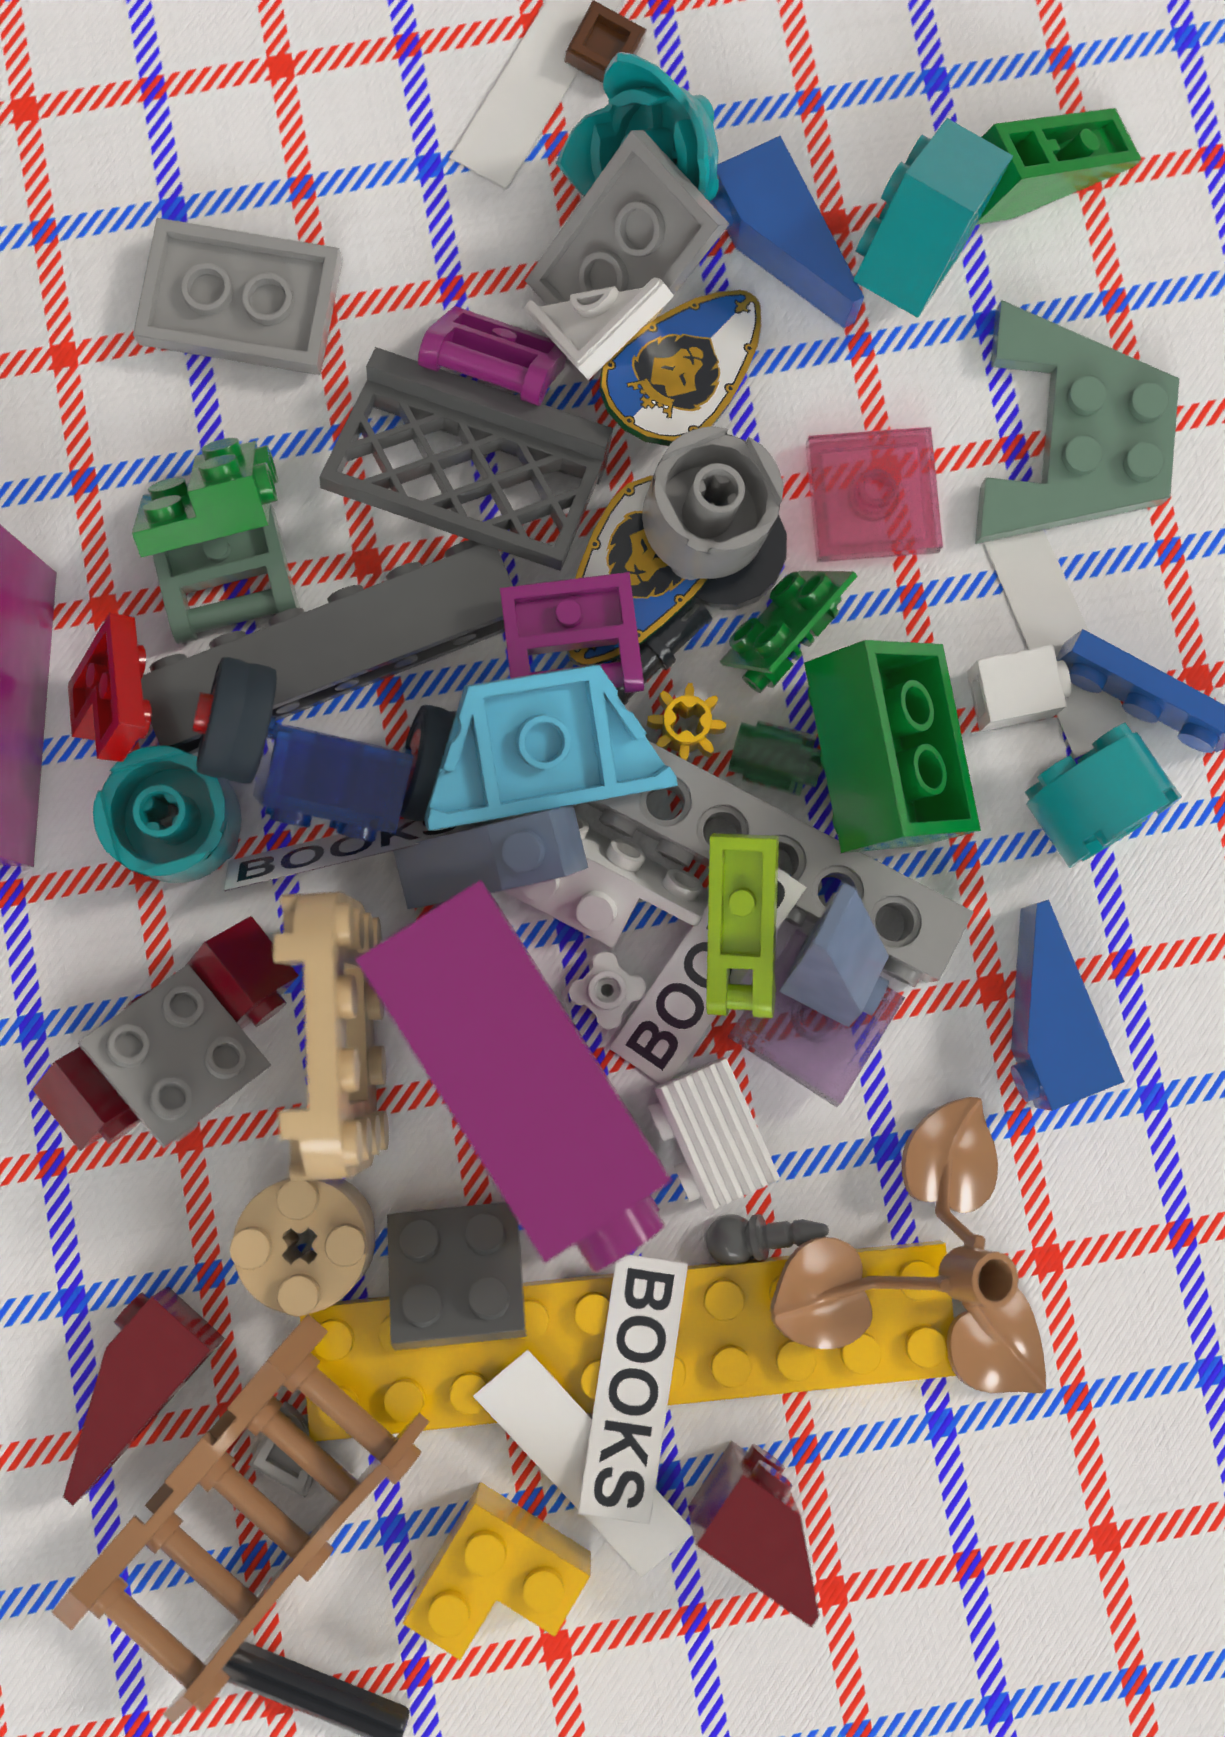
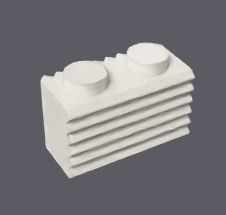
M727 1058L717 1059L653 1088L658 1102L647 1107L662 1141L665 1142L675 1137L685 1161L675 1165L674 1168L689 1202L701 1197L709 1212L780 1180Z

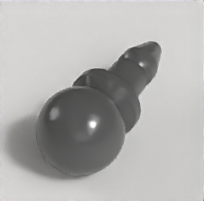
M728 1214L719 1217L711 1224L706 1235V1244L710 1255L722 1265L741 1264L748 1262L752 1256L758 1261L766 1260L769 1255V1248H789L793 1244L800 1246L811 1239L826 1237L829 1234V1228L823 1223L804 1219L794 1220L793 1223L782 1221L766 1225L761 1214L752 1215L749 1221L742 1216Z

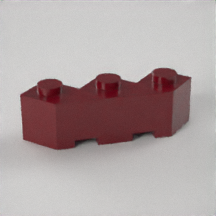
M252 916L205 941L186 964L193 969L241 1029L250 1022L255 1027H258L277 1014L287 1004L281 995L299 976L291 965L274 962V943ZM149 991L131 1000L125 1008H127L129 1005L137 1001L139 998L144 996ZM81 1047L54 1061L33 1088L35 1094L80 1151L101 1137L108 1144H112L126 1135L141 1121Z

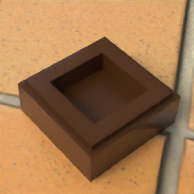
M593 0L566 50L564 62L603 83L605 70L612 58L619 52L637 55L644 41L647 29Z

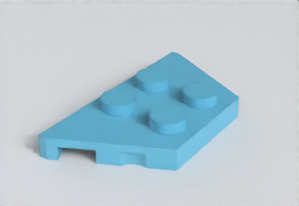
M588 665L464 686L424 820L426 828L431 831L678 786L677 778L670 766L663 763L645 737L647 733L632 712L627 711L618 698L617 689L600 665Z

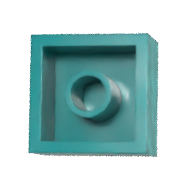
M948 118L931 139L922 134L906 162H900L890 177L881 196V199L887 203L879 218L874 217L858 243L855 252L862 255L864 259L853 281L919 318L958 260L1013 155Z

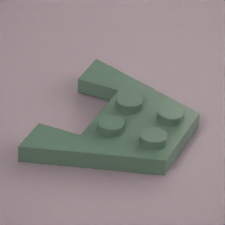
M1001 300L995 312L991 367L1051 373L1042 483L986 477L981 484L975 544L1163 505L1171 496L1179 378Z

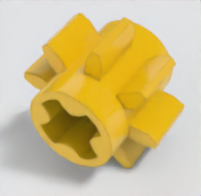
M688 683L683 696L675 699L669 693L662 691L659 694V702L665 713L664 715L653 714L648 716L646 725L651 729H661L662 737L658 739L656 745L665 750L669 747L679 752L678 756L686 761L689 753L697 749L702 755L710 758L713 755L714 748L707 739V735L724 733L727 724L721 720H712L711 712L714 710L719 698L715 695L703 701L699 697L694 696L693 683ZM677 713L684 719H688L693 715L699 718L695 731L696 736L688 730L681 732L679 735L673 731Z

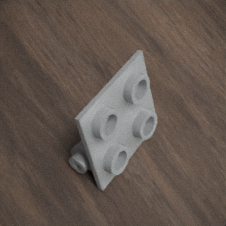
M189 965L180 969L78 1042L83 1051L163 1148L174 1140L178 1142L186 1137L198 1126L197 1122L271 1066L270 1062Z

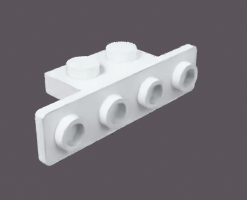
M552 809L492 819L491 821L498 823ZM577 814L576 818L588 868L566 877L504 890V892L611 948L615 947L639 898L693 926H698L704 915L703 911L708 905L709 890L702 887L701 882L692 874L681 869H667L646 858L645 853L633 843L621 839L612 840L590 829L588 823Z

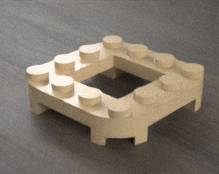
M343 892L283 894L280 897L283 911L284 934H274V962L284 965L304 964L308 1107L278 1111L280 1140L290 1139L291 1164L289 1166V1178L292 1181L351 1178L370 1167L373 1163L374 1155H379L380 1150H388L389 1145L387 1111H377L376 1085H385L387 1075L384 1046H375L374 1020H383L384 1005L355 960L382 942L381 923L379 917L372 918L371 913H365L361 902Z

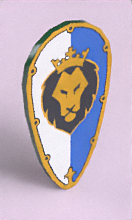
M744 290L716 292L694 298L679 305L640 329L601 369L599 392L607 413L624 431L644 442L669 446L674 440L689 431L703 427H713L732 401L758 347L761 330V305L759 300L753 294Z
M653 475L628 483L611 499L593 530L575 577L577 579L630 572L639 645L661 629L689 603L708 580L702 578L688 580L679 577L655 553L649 544L643 527L642 511ZM618 644L567 651L569 659L578 666L602 664L620 657Z

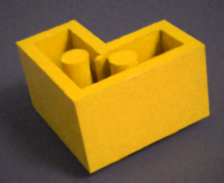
M480 1482L412 1594L402 1624L460 1661L496 1600L555 1637L591 1577V1551Z

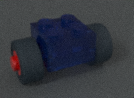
M231 657L221 658L216 669L210 694L200 692L194 715L192 731L201 733L196 763L198 773L215 778H226L243 784H251L257 774L253 796L262 806H266L265 813L271 815L270 819L310 828L312 816L330 820L329 827L337 829L336 833L361 840L375 841L378 830L396 834L400 817L418 822L425 821L424 817L457 711H448L433 705H422L412 722L405 746L402 751L276 722V716L272 715L277 685L276 670L269 666L256 663L249 664L243 660Z

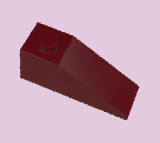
M166 1287L151 1296L150 1299L141 1292L114 1321V1324L121 1331L105 1349L63 1498L72 1506L99 1482L225 1339L170 1287Z

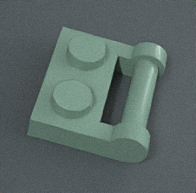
M271 503L268 526L152 555L169 626L177 644L197 640V633L280 613L293 608H300L275 511ZM268 573L271 589L192 609L189 608L186 597L187 593Z

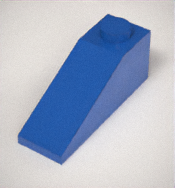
M782 137L773 138L717 165L719 188L717 195L710 203L729 223L726 230L735 248L843 328L854 324L864 295L858 284L853 281L854 276Z
M1048 899L1020 909L1011 1050L1017 1064L1011 1066V1074L1020 1095L1026 1102L1032 1100L1035 1108L1053 1111L1125 1081Z

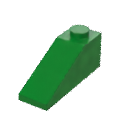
M1116 108L993 124L981 138L1013 155V158L976 225L1017 218L1134 168L1142 159Z

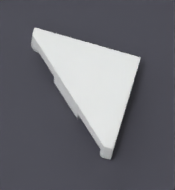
M653 278L643 288L619 292L613 286L570 295V301L537 306L534 301L530 300L523 309L589 380L674 295L660 278Z

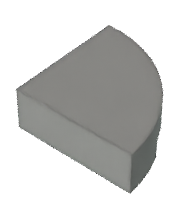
M285 1401L279 1410L309 1436L305 1428L306 1426L309 1431L305 1418L296 1408ZM267 1436L263 1437L248 1464L303 1497H306L314 1480Z

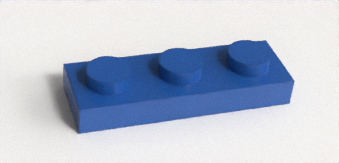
M1084 629L1063 644L1056 660H1063L1066 663L1071 683L1092 693L1106 692L1124 702L1122 708L1131 716L1149 723L1160 721L1178 731V739L1195 750L1212 753L1213 751L1219 752L1225 749L1224 704Z

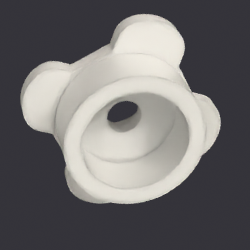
M610 952L597 954L593 958V968L583 979L575 980L569 989L572 1002L589 1008L597 1015L598 1024L606 1029L619 1026L625 1009L632 1001L641 1000L646 992L644 980L637 975L630 976L618 965L616 955ZM605 984H610L614 988V993L609 997L604 996L601 992V988Z

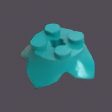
M617 53L608 64L603 80V89L609 99V103L604 108L585 115L572 128L556 161L557 166L577 191L585 196L628 134L634 130H644L710 202L717 195L719 188L717 176L719 149L713 126L714 110L712 104L705 96L692 95L686 89L679 87L657 65L635 54Z

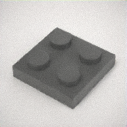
M507 1202L387 1214L391 1345L395 1351L527 1337L519 1221Z

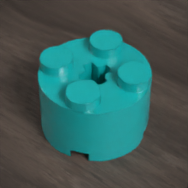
M1126 723L1116 726L1092 743L1094 748L1077 760L1079 764H1076L1073 758L1068 756L1042 772L1037 777L1039 782L1025 791L1029 799L1026 803L1027 807L1069 868L1074 867L1081 860L1083 862L1124 838L1141 827L1142 823L1148 819L1147 816L1155 811L1159 815L1182 798L1137 732L1132 733Z
M149 746L129 753L123 762L117 761L110 769L112 773L107 778L102 790H98L93 803V821L98 839L103 848L126 868L162 882L187 883L211 874L235 854L242 821L237 795L226 778H215L198 773L196 767L197 756L170 746ZM172 804L179 808V814L172 818L173 825L167 828L160 824V819L169 815L168 805Z

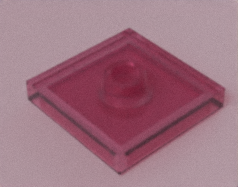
M931 427L808 436L806 454L817 562L934 554L941 551L943 541Z

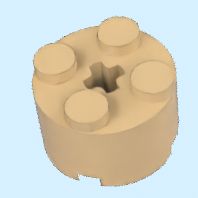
M287 1177L265 1188L248 1203L241 1213L233 1239L231 1240V1259L235 1264L241 1282L259 1302L273 1310L291 1316L299 1317L332 1306L359 1282L373 1260L375 1223L372 1209L362 1193L342 1178L292 1181ZM307 1229H311L315 1232L317 1238L312 1244L313 1250L303 1254L296 1247L299 1240L297 1233L301 1234Z

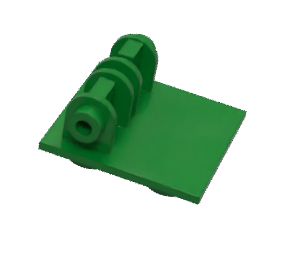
M795 571L788 574L771 591L770 599L772 602L758 618L749 619L734 632L729 640V645L732 648L719 662L723 666L746 669L747 671L742 678L748 686L758 693H761L767 686L774 688L794 665L787 656L793 660H798L802 656V652L797 645L801 643L810 647L815 641L813 636L818 637L839 614L837 606L842 601L841 595L858 577L854 571Z

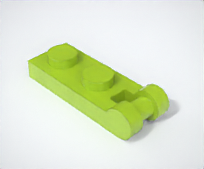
M713 833L710 836L707 1015L727 1016L729 1009L751 1010L753 1017H774L779 836ZM730 968L753 970V985L730 984Z

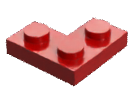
M110 612L68 683L71 735L76 738L95 740L97 759L123 762L139 738L143 739L147 735L150 728L152 710L150 701L143 699L141 679L146 666V651L143 645L137 643L135 617Z

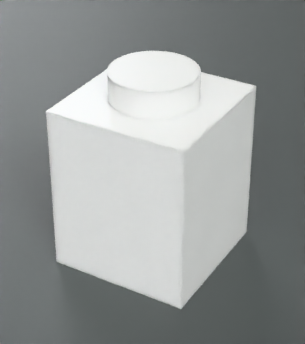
M1053 645L979 659L967 671L980 732L1054 717L1067 707L1065 698L1071 696L1069 670L1063 660H1056Z

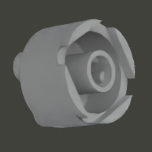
M715 426L698 428L674 440L657 465L643 503V527L648 542L655 553L672 568L676 575L683 579H714L740 571L757 555L776 522L784 488L781 473L770 453L760 443L750 437L745 441L727 434L728 429Z

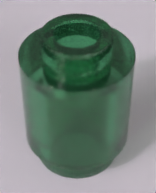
M758 720L756 726L741 722L728 771L742 774V781L800 796L803 784L816 787L821 771V749L814 748L817 735Z

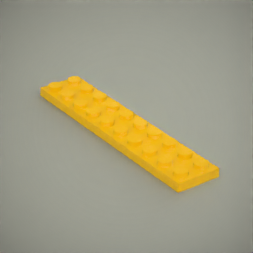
M941 1240L855 1249L862 1262V1278L868 1276L937 1277L939 1276L940 1263L944 1256L947 1255L946 1243ZM790 1256L770 1257L762 1261L750 1259L748 1262L733 1265H722L720 1263L691 1265L687 1268L668 1405L956 1376L948 1360L947 1333L951 1322L954 1320L952 1297L945 1292L909 1289L866 1290L865 1293L872 1307V1321L869 1328L860 1338L849 1345L835 1349H817L788 1339L775 1327L771 1320L770 1305L783 1267ZM614 1273L523 1282L527 1337L395 1351L391 1345L389 1296L338 1301L326 1309L309 1314L328 1331L311 1353L320 1360L316 1367L391 1434L400 1433L418 1413L429 1421L423 1431L497 1423L473 1395L527 1349L587 1414L593 1413ZM307 1315L300 1316V1322H301ZM306 1397L309 1437L313 1441L352 1438Z

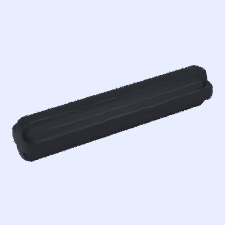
M243 1641L222 1668L230 1676L227 1681L228 1683L362 1737H402L408 1723L410 1710L406 1706Z

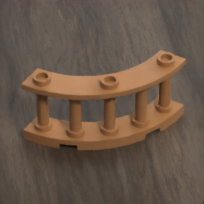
M309 1314L268 1358L227 1407V1411L209 1432L207 1431L167 1477L164 1481L165 1483L145 1504L153 1513L146 1524L135 1515L51 1612L71 1631L88 1611L98 1619L105 1614L182 1684L184 1688L163 1713L172 1723L192 1706L201 1713L209 1706L230 1678L222 1668L293 1580L300 1575L308 1582L334 1550L327 1542L329 1538L385 1478L395 1485L411 1468L422 1452L413 1443L429 1423L423 1415L418 1413L394 1437L316 1367L320 1360L311 1351L328 1331ZM282 1385L292 1394L298 1388L376 1458L358 1479L351 1475L279 1410L283 1403L274 1395ZM246 1428L255 1436L261 1431L338 1500L309 1535L231 1466L235 1459L226 1451ZM197 1484L207 1492L213 1487L290 1556L258 1596H255L179 1527L183 1520L174 1511ZM144 1546L149 1548L154 1554L161 1549L238 1619L204 1663L124 1591L129 1584L119 1575Z

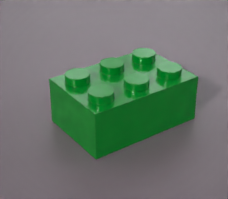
M863 640L804 662L809 686L808 697L813 708L821 748L820 759L826 773L833 809V825L838 835L841 853L918 847L981 831L943 644Z

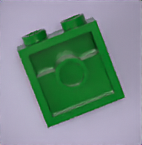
M225 438L211 442L202 447L203 454L194 457L190 482L186 484L185 478L176 477L150 486L148 488L149 494L142 495L132 530L140 557L268 526L270 503L278 501L274 485L278 483V476L268 445L257 447L256 441L240 444L238 438Z

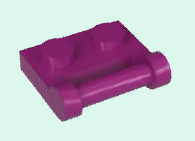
M454 306L425 332L419 349L418 365L436 372L441 367L451 369L521 393L520 399L522 401L540 406L547 388L564 369L567 356L548 337Z
M630 572L500 588L511 678L563 670L530 672L528 655L618 644L619 662L595 665L601 666L615 688L624 687V693L644 691Z

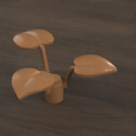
M978 1097L957 1099L936 1108L918 1123L906 1141L901 1162L904 1185L909 1195L918 1201L936 1202V1216L964 1242V1246L956 1247L944 1256L939 1266V1276H868L862 1278L861 1258L850 1244L834 1237L814 1238L800 1245L786 1261L770 1305L771 1320L784 1336L796 1343L817 1349H835L851 1344L869 1328L872 1321V1307L865 1293L866 1290L909 1289L945 1292L953 1299L962 1301L964 1308L967 1310L954 1318L947 1333L948 1360L958 1379L975 1390L987 1393L1046 1392V1371L1042 1342L1030 1304L1024 1294L1018 1289V1272L1014 1262L1003 1253L984 1250L985 1238L982 1235L973 1234L950 1212L952 1210L958 1213H969L980 1208L990 1199L995 1189L998 1175L997 1153L984 1118L982 1099Z

